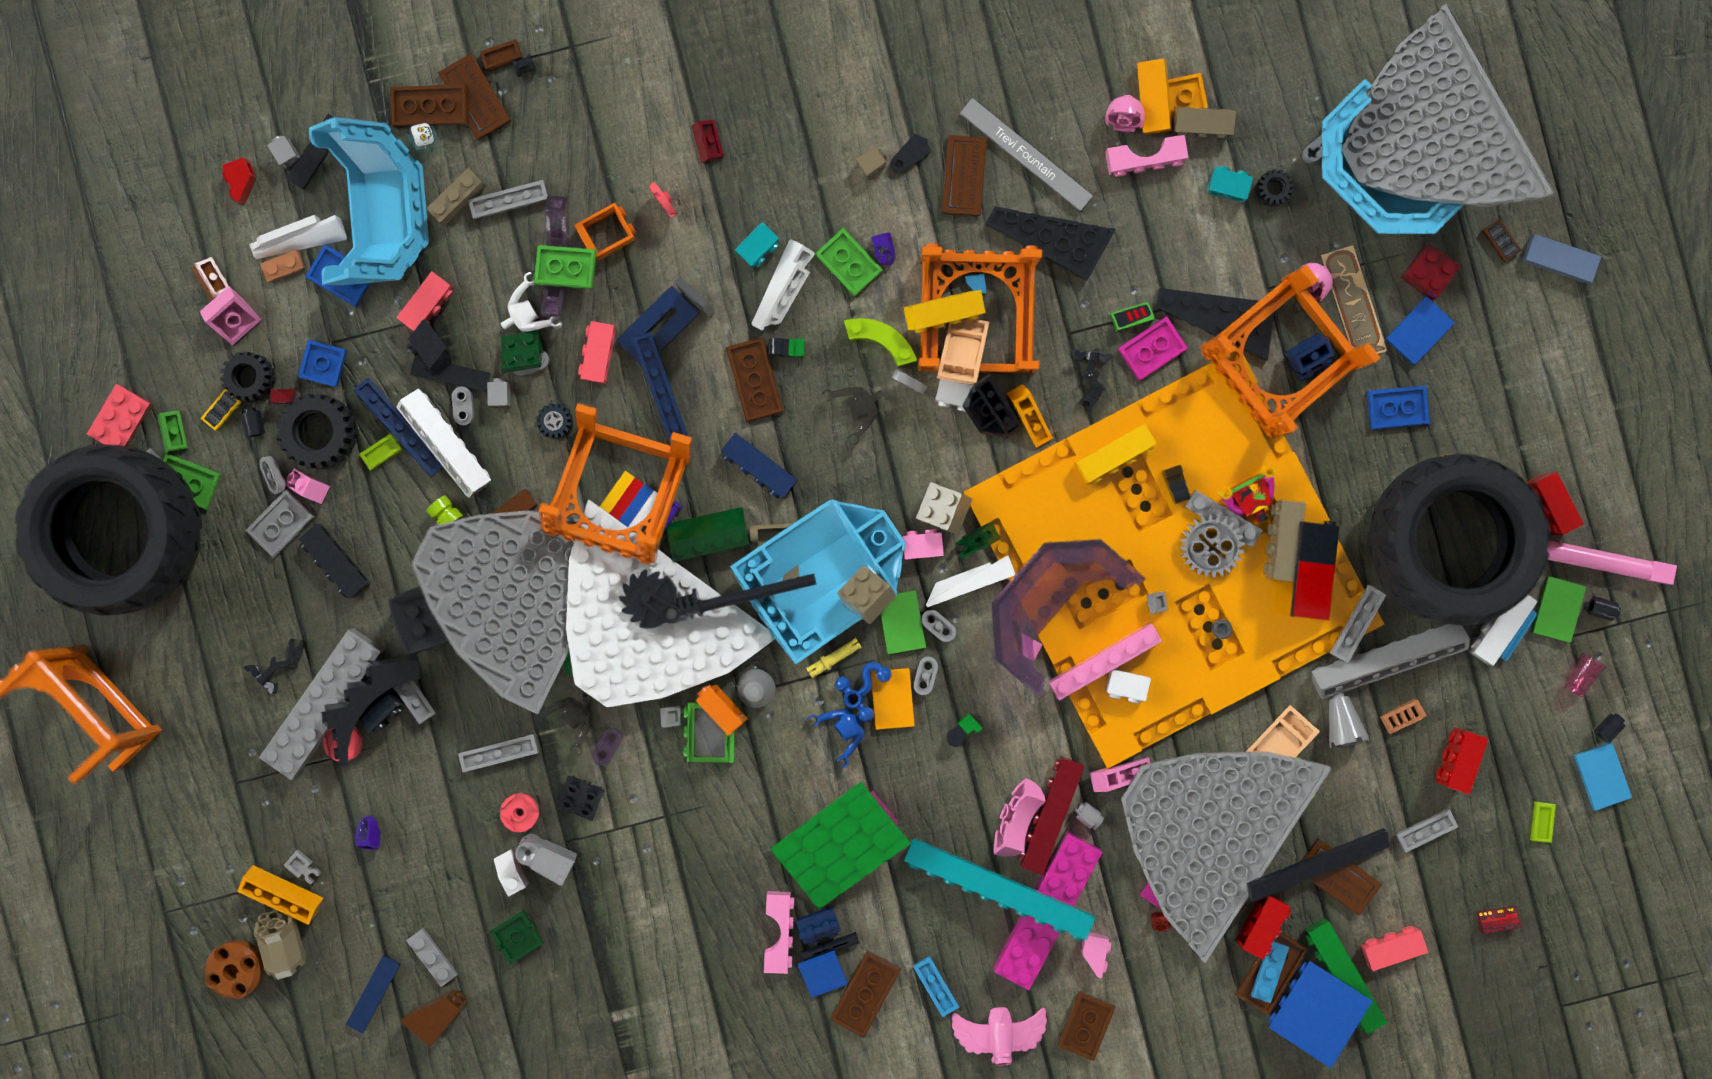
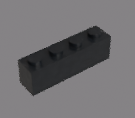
M315 524L299 538L302 549L306 553H311L314 557V563L327 572L325 574L332 583L335 582L339 587L338 591L343 597H348V599L354 598L371 584L322 524Z

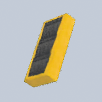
M226 389L200 418L215 431L221 428L242 403L241 400L235 399L226 393L228 391Z

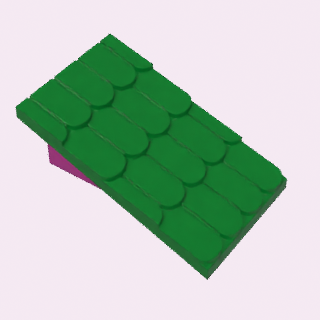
M860 781L772 846L770 850L816 907L820 909L884 862L891 859L911 844V842L898 828L897 819L873 790L869 792Z

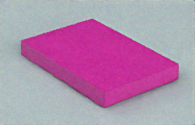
M1166 316L1118 348V351L1138 381H1140L1187 350L1188 347Z

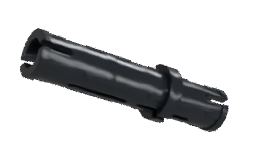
M854 932L824 944L818 943L813 948L801 951L803 960L807 961L834 950L836 952L860 944L857 933Z

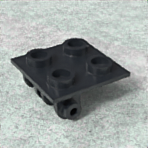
M574 775L573 777L567 776L557 807L593 821L605 790L601 786L591 785V782L587 784L586 780L582 781Z

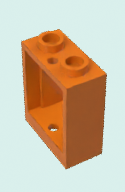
M616 203L574 225L586 248L596 249V261L636 240L634 237L636 231L631 223L627 224L624 219L627 214L623 207H618ZM616 213L628 236L598 252L586 228Z
M717 684L714 686L708 685L698 693L700 697L696 702L728 736L748 720L746 715Z

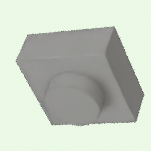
M1165 591L1147 594L1150 614L1168 610Z
M680 706L660 708L661 727L681 725Z

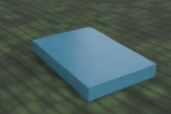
M1612 742L1574 755L1593 810L1596 811L1632 798Z

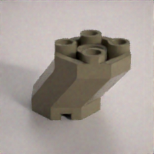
M278 910L262 913L258 917V922L255 923L254 936L257 939L264 970L267 975H273L277 980L292 976L297 972L295 968L298 965L302 967L306 960V951L302 945L297 921L295 918Z

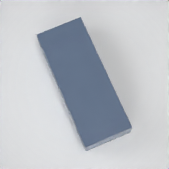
M1533 234L1529 238L1521 262L1589 284L1593 282L1601 256Z

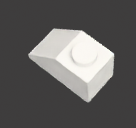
M512 850L494 858L499 880L508 897L524 889L529 884Z

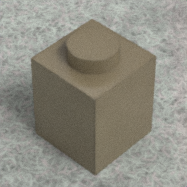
M874 146L858 157L856 164L864 176L869 178L886 166L885 160L887 157L882 149L878 150Z

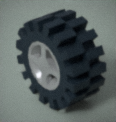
M551 403L543 406L542 410H539V415L536 417V425L544 436L557 439L569 434V430L572 429L573 420L572 414L567 408L560 404Z

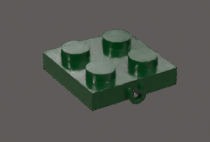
M539 330L501 336L500 358L503 373L541 367V353H544V349L541 345V333Z
M524 910L489 931L497 943L498 951H502L509 964H512L544 943L537 928L534 927V923L531 922Z

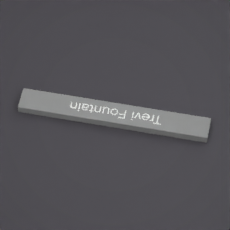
M973 98L960 112L962 117L1079 212L1092 198L1093 195Z

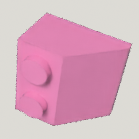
M230 286L200 311L204 321L232 346L261 321V318Z

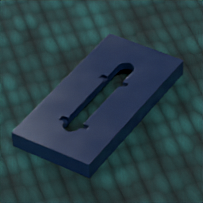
M673 286L664 292L616 339L641 366L642 364L632 338L646 334L670 309L675 308L676 314L653 336L658 353H660L699 315Z

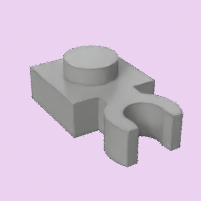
M296 850L284 864L298 878L304 875L306 882L309 884L314 883L310 876L311 873H314L316 876L321 874L319 869L310 867L313 861L300 850Z

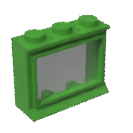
M689 702L688 706L684 707V718H688V726H684V738H687V745H684V757H687V762L734 763L735 732L728 736L697 702Z

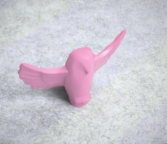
M1006 1007L992 1008L989 1013L988 1024H976L965 1020L957 1013H953L952 1028L954 1036L959 1039L960 1045L964 1046L967 1052H975L976 1054L982 1052L993 1053L992 1063H995L997 1066H1006L1012 1062L1013 1051L1035 1049L1037 1043L1041 1041L1042 1034L1046 1031V1009L1041 1008L1034 1016L1027 1020L1012 1022L1010 1012Z

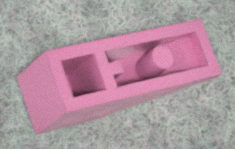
M1149 757L1114 765L1108 769L1103 768L1090 772L1094 792H1108L1129 785L1140 767L1150 763Z

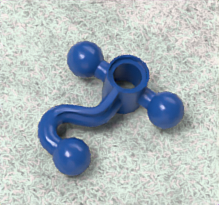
M870 662L863 668L864 686L859 691L852 690L849 679L844 676L839 677L835 681L836 689L845 693V704L848 707L857 708L859 718L863 722H869L874 717L873 710L863 705L865 702L864 696L872 687L870 671L876 670L877 678L881 682L889 681L892 676L889 668L883 667L877 662ZM854 694L858 696V702L855 705L851 703V696Z

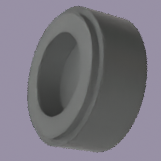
M1219 619L1212 624L1211 630L1216 638L1226 639L1232 633V626L1227 620Z

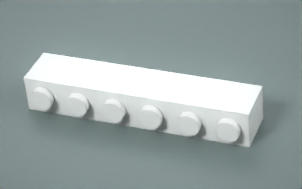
M417 389L399 401L396 408L468 499L488 486L491 481L488 472L482 469L478 464L477 458L469 453L465 443L460 438L458 439L451 425L443 420L440 411L431 405L425 393Z

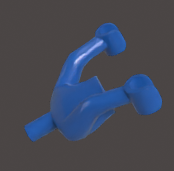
M839 709L819 716H808L807 720L812 717L816 719L812 727L817 726L822 721L840 717L838 722L834 724L836 731L845 742L854 738L843 755L836 759V762L841 758L845 761L844 765L840 768L847 767L849 764L848 758L865 735L859 715L855 716L849 709Z

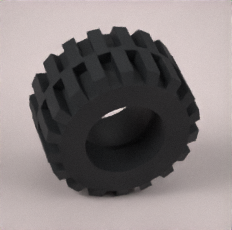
M245 351L244 353H235L236 356L231 355L228 357L230 361H225L223 363L225 369L221 368L220 371L223 373V376L220 377V381L224 382L222 387L228 390L226 393L235 399L247 402H257V400L264 399V395L268 396L270 394L268 390L274 388L275 385H272V381H276V377L272 375L275 373V370L271 368L272 364L266 361L265 357ZM253 366L256 371V381L251 387L244 388L240 382V374L244 368Z

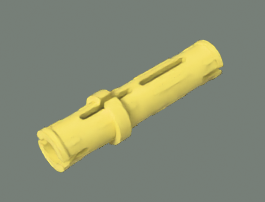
M855 637L826 657H820L821 660L806 669L813 679L826 669L830 670L831 666L862 647Z

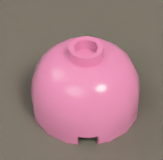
M1124 95L1115 98L1109 104L1105 122L1108 126L1109 123L1113 125V129L1116 131L1134 132L1137 127L1140 126V129L1143 127L1145 111L1140 101L1130 95Z
M1308 263L1307 265L1319 281L1306 289L1315 300L1322 301L1331 290L1333 279L1325 266L1318 263Z

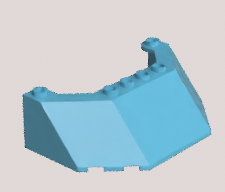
M1364 79L1322 121V178L1378 234H1435L1464 204L1411 200L1361 186L1355 180L1342 155V146L1347 139L1354 117L1372 100L1370 97H1367V91L1372 85Z
M335 117L309 127L311 143L317 148L328 149L346 169L353 241L352 250L339 265H328L323 268L322 285L341 286L400 280L406 269L418 258L421 250L429 244L423 166L418 160L415 161L408 153L409 149L400 139L397 140L390 132L391 128L386 123Z

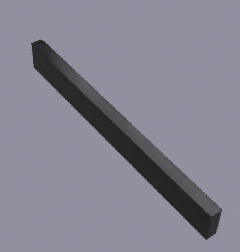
M1382 828L1247 882L1249 899L1255 902L1389 848L1388 831Z

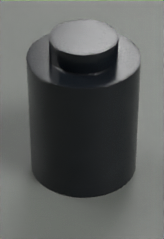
M255 407L244 409L241 419L246 438L266 434L261 411L256 410Z
M1593 596L1589 601L1587 612L1589 615L1613 621L1619 617L1621 608L1618 602Z
M1617 713L1614 715L1609 714L1594 732L1599 738L1610 744L1626 727L1624 724L1625 720Z

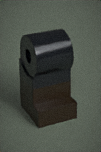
M1181 465L1161 471L1174 504L1189 500L1190 493L1186 486Z

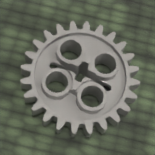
M1209 514L1208 519L1201 515L1200 522L1194 519V526L1191 524L1187 525L1190 531L1183 530V534L1187 537L1180 539L1181 542L1185 543L1180 546V549L1186 550L1181 555L1182 557H1188L1185 560V564L1192 563L1190 570L1198 568L1197 574L1199 575L1204 571L1205 577L1208 576L1209 572H1212L1215 578L1216 572L1223 576V570L1226 569L1229 573L1231 572L1229 566L1237 567L1235 560L1241 561L1242 559L1238 554L1244 553V550L1239 547L1244 546L1245 543L1239 541L1243 538V534H1236L1240 528H1233L1234 521L1227 523L1228 518L1226 516L1223 520H1220L1219 514H1217L1215 519ZM1209 528H1215L1217 533L1214 536H1208L1206 531ZM1202 534L1211 544L1215 543L1216 548L1224 553L1226 557H1222L1213 547L1209 549L1208 543L1198 535ZM1223 541H1230L1232 543L1231 547L1228 549L1222 548L1221 544ZM1197 542L1204 545L1199 551L1193 549V545ZM1209 556H1218V561L1216 563L1208 562Z

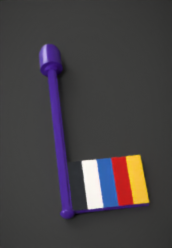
M625 471L600 505V508L630 528L647 517L654 505L657 492ZM673 502L664 530L678 510L682 509L678 502ZM641 527L640 530L646 535V532H644V530H646L647 527Z

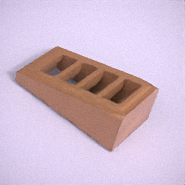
M1412 699L1380 716V719L1388 733L1392 734L1427 716L1419 701ZM1411 707H1414V708H1415V710H1416V712H1417L1416 715H1414V713H1413ZM1404 710H1406L1408 715L1410 716L1409 719H1407V717L1405 716L1403 712ZM1398 713L1403 721L1401 723L1399 722L1396 714ZM1389 717H1392L1396 726H1392L1388 719Z

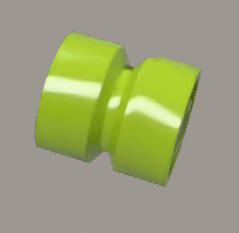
M446 495L437 499L426 510L431 518L438 519L437 525L463 518V515L457 508H451L452 503Z

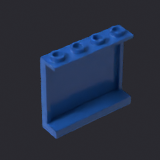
M1310 960L1308 964L1306 962L1303 963L1299 970L1301 973L1298 980L1294 978L1289 986V989L1292 990L1289 996L1284 995L1278 1004L1281 1006L1278 1014L1274 1012L1268 1022L1271 1025L1269 1028L1329 1068H1332L1373 1000Z

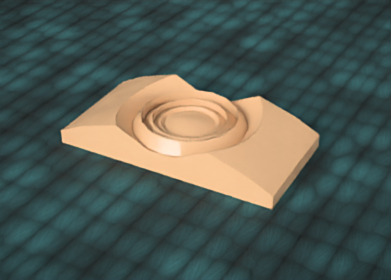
M963 318L962 322L951 325L949 322L937 375L938 379L971 385L977 383L989 327L988 321Z
M1290 705L1246 752L1270 751L1296 758L1320 731Z

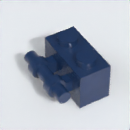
M1317 333L1286 351L1285 355L1291 369L1301 373L1297 378L1302 383L1305 380L1314 378L1315 374L1320 371L1323 372L1333 364L1332 356L1335 353L1329 339Z
M834 906L799 917L796 920L800 932L799 936L804 944L809 943V945L820 942V938L827 936V939L838 936V932H841V926Z

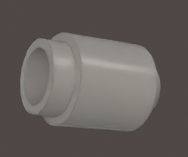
M1080 802L1074 809V817L1088 828L1097 829L1104 819L1101 816V812L1087 802L1083 804Z

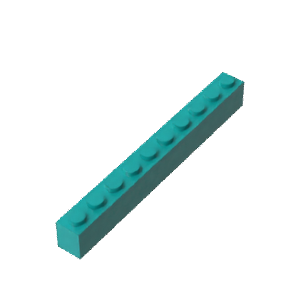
M916 838L912 840L904 860L908 863V867L919 870L921 868L926 870L925 874L934 878L940 876L944 878L943 882L954 886L956 883L962 886L963 891L971 894L973 891L979 893L980 898L989 902L993 899L1002 908L1009 909L1011 907L1016 909L1018 915L1027 917V915L1035 918V922L1041 925L1048 923L1053 926V930L1064 933V931L1071 933V937L1078 941L1088 939L1096 916Z

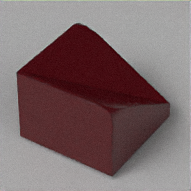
M270 389L272 403H294L296 398L295 389Z

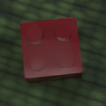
M1428 243L1421 248L1400 278L1430 300H1434L1440 296L1461 266Z

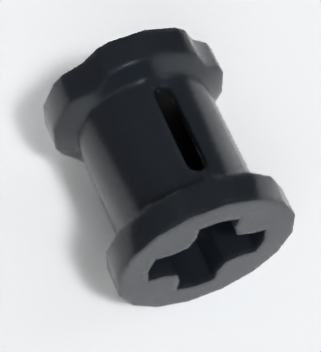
M530 54L523 59L512 60V65L518 77L525 72L536 71Z

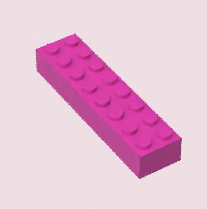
M1065 831L1035 890L1074 906L1103 852L1100 848ZM1020 915L993 969L995 973L1030 990L1060 932L1053 930V926L1048 923L1041 925L1035 922V918L1027 915V917H1023Z

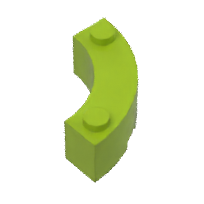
M866 318L844 321L850 342L865 340L881 345L894 358L898 368L917 362L916 356L907 340L891 326Z

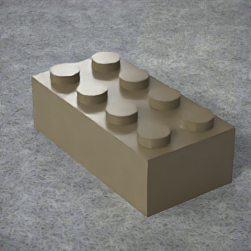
M1279 500L1271 504L1269 514L1272 516V522L1268 525L1267 530L1270 541L1266 544L1265 549L1268 560L1263 568V574L1266 575V579L1294 582L1300 521H1304L1306 503Z

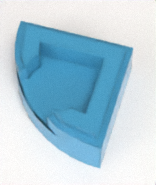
M984 274L965 276V281L972 290H981L982 294H986Z

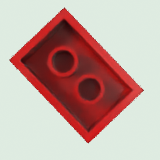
M1558 472L1543 473L1526 482L1536 492L1541 501L1544 516L1549 522L1550 535H1565L1584 525Z
M1454 727V730L1448 736L1449 745L1442 754L1443 762L1441 768L1439 767L1436 771V783L1470 795L1489 739Z
M1273 895L1255 901L1235 942L1243 950L1264 960L1265 956H1268L1272 950V942L1281 933L1280 927L1283 921H1287L1289 918L1291 907Z

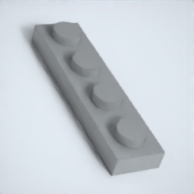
M544 180L472 198L468 202L472 217L475 220L547 201L549 197Z
M1194 490L1184 506L1200 517L1203 515L1205 519H1208L1209 514L1212 515L1213 519L1219 514L1220 520H1223L1226 516L1228 518L1227 523L1234 521L1233 528H1240L1239 532L1236 533L1243 534V538L1240 541H1243L1250 547L1254 546L1263 531L1197 490Z
M1367 585L1329 652L1330 654L1346 663L1350 661L1386 594Z
M535 734L461 752L458 753L462 772H467L539 753Z

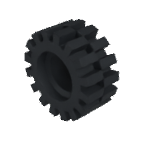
M1273 169L1261 176L1256 185L1258 190L1256 194L1260 196L1258 198L1260 201H1264L1263 204H1270L1269 206L1272 207L1274 205L1279 206L1290 198L1294 191L1292 190L1294 184L1291 183L1293 179L1288 177L1289 174L1287 172L1283 173L1284 170L1280 169L1277 171V169ZM1278 181L1282 186L1281 193L1278 195L1271 194L1268 191L1269 182Z

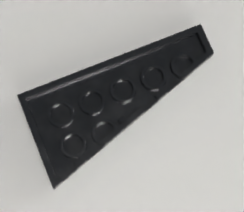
M996 206L985 224L1023 246H1037V249H1042L1043 257L1086 281L1089 279L1116 230L1115 228H1105L1098 225L1019 212L1018 210Z
M1159 288L1156 308L1216 337L1259 301ZM1274 312L1252 330L1244 346V351L1252 353L1265 361H1268ZM1238 341L1235 344V346L1239 347Z

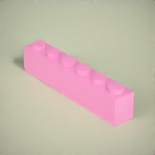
M1148 623L1047 682L1057 699L1061 700L1157 645L1162 640L1153 624Z

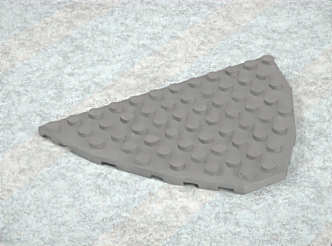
M1446 4L1443 5L1439 12L1427 19V22L1421 28L1416 29L1398 45L1394 55L1386 63L1367 94V97H1370L1372 100L1353 120L1347 139L1342 146V155L1355 180L1361 186L1411 200L1476 206H1494L1552 197L1553 191L1450 10Z
M1270 751L1194 753L1144 764L1138 770L1121 797L1134 853L1141 864L1142 870L1164 916L1188 942V945L1200 956L1203 962L1206 963L1248 898L1247 882L1260 878L1328 775L1331 770L1330 766Z

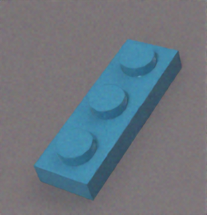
M1274 941L1271 944L1272 950L1270 954L1262 960L1251 992L1252 997L1271 1003L1289 950L1288 946Z
M930 955L913 965L942 1017L959 1008L958 1003Z

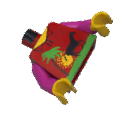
M1270 464L1269 470H1266L1264 466L1261 467L1264 476L1263 474H1258L1232 488L1225 485L1226 490L1224 493L1218 490L1217 493L1222 497L1226 507L1237 515L1249 516L1253 514L1258 523L1267 520L1268 516L1264 508L1272 504L1271 500L1274 498L1275 488L1274 475L1276 469L1272 464Z

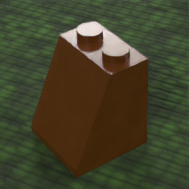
M452 989L411 1009L400 1022L428 1046H431L468 1001L461 991Z

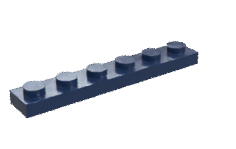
M651 332L632 338L669 441L673 432L688 436Z
M369 378L353 389V392L430 478L444 468L403 415Z

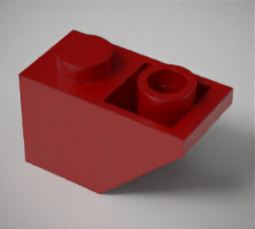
M242 157L222 165L224 170L222 176L225 182L229 183L231 189L229 190L230 197L240 205L246 203L256 181L250 161Z

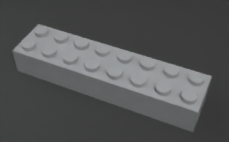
M355 628L348 629L259 758L290 780L296 778L323 741L325 734L329 731L327 724L322 723L321 712L325 711L324 705L349 702L344 699V689H347V683L365 681L367 678L366 667H369V661L379 660L386 650Z

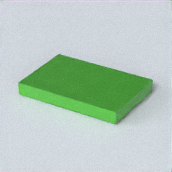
M844 228L815 253L818 259L854 297L883 271Z
M538 245L534 284L593 289L597 256L596 249Z
M166 453L163 461L169 464L186 481L195 496L193 499L197 506L208 510L222 474Z
M1547 576L1531 632L1571 643L1586 586Z
M916 590L897 593V597L881 613L887 653L893 654L926 648Z

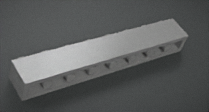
M1445 624L1442 627L1429 629L1418 635H1411L1407 639L1398 642L1394 641L1380 648H1373L1369 652L1356 654L1351 657L1348 663L1338 660L1331 665L1318 667L1312 671V683L1322 700L1468 650L1470 638L1462 625Z

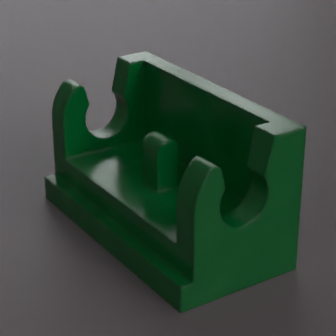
M990 522L962 536L963 539L957 541L956 546H963L964 551L959 554L961 559L990 546L1001 538L993 523Z

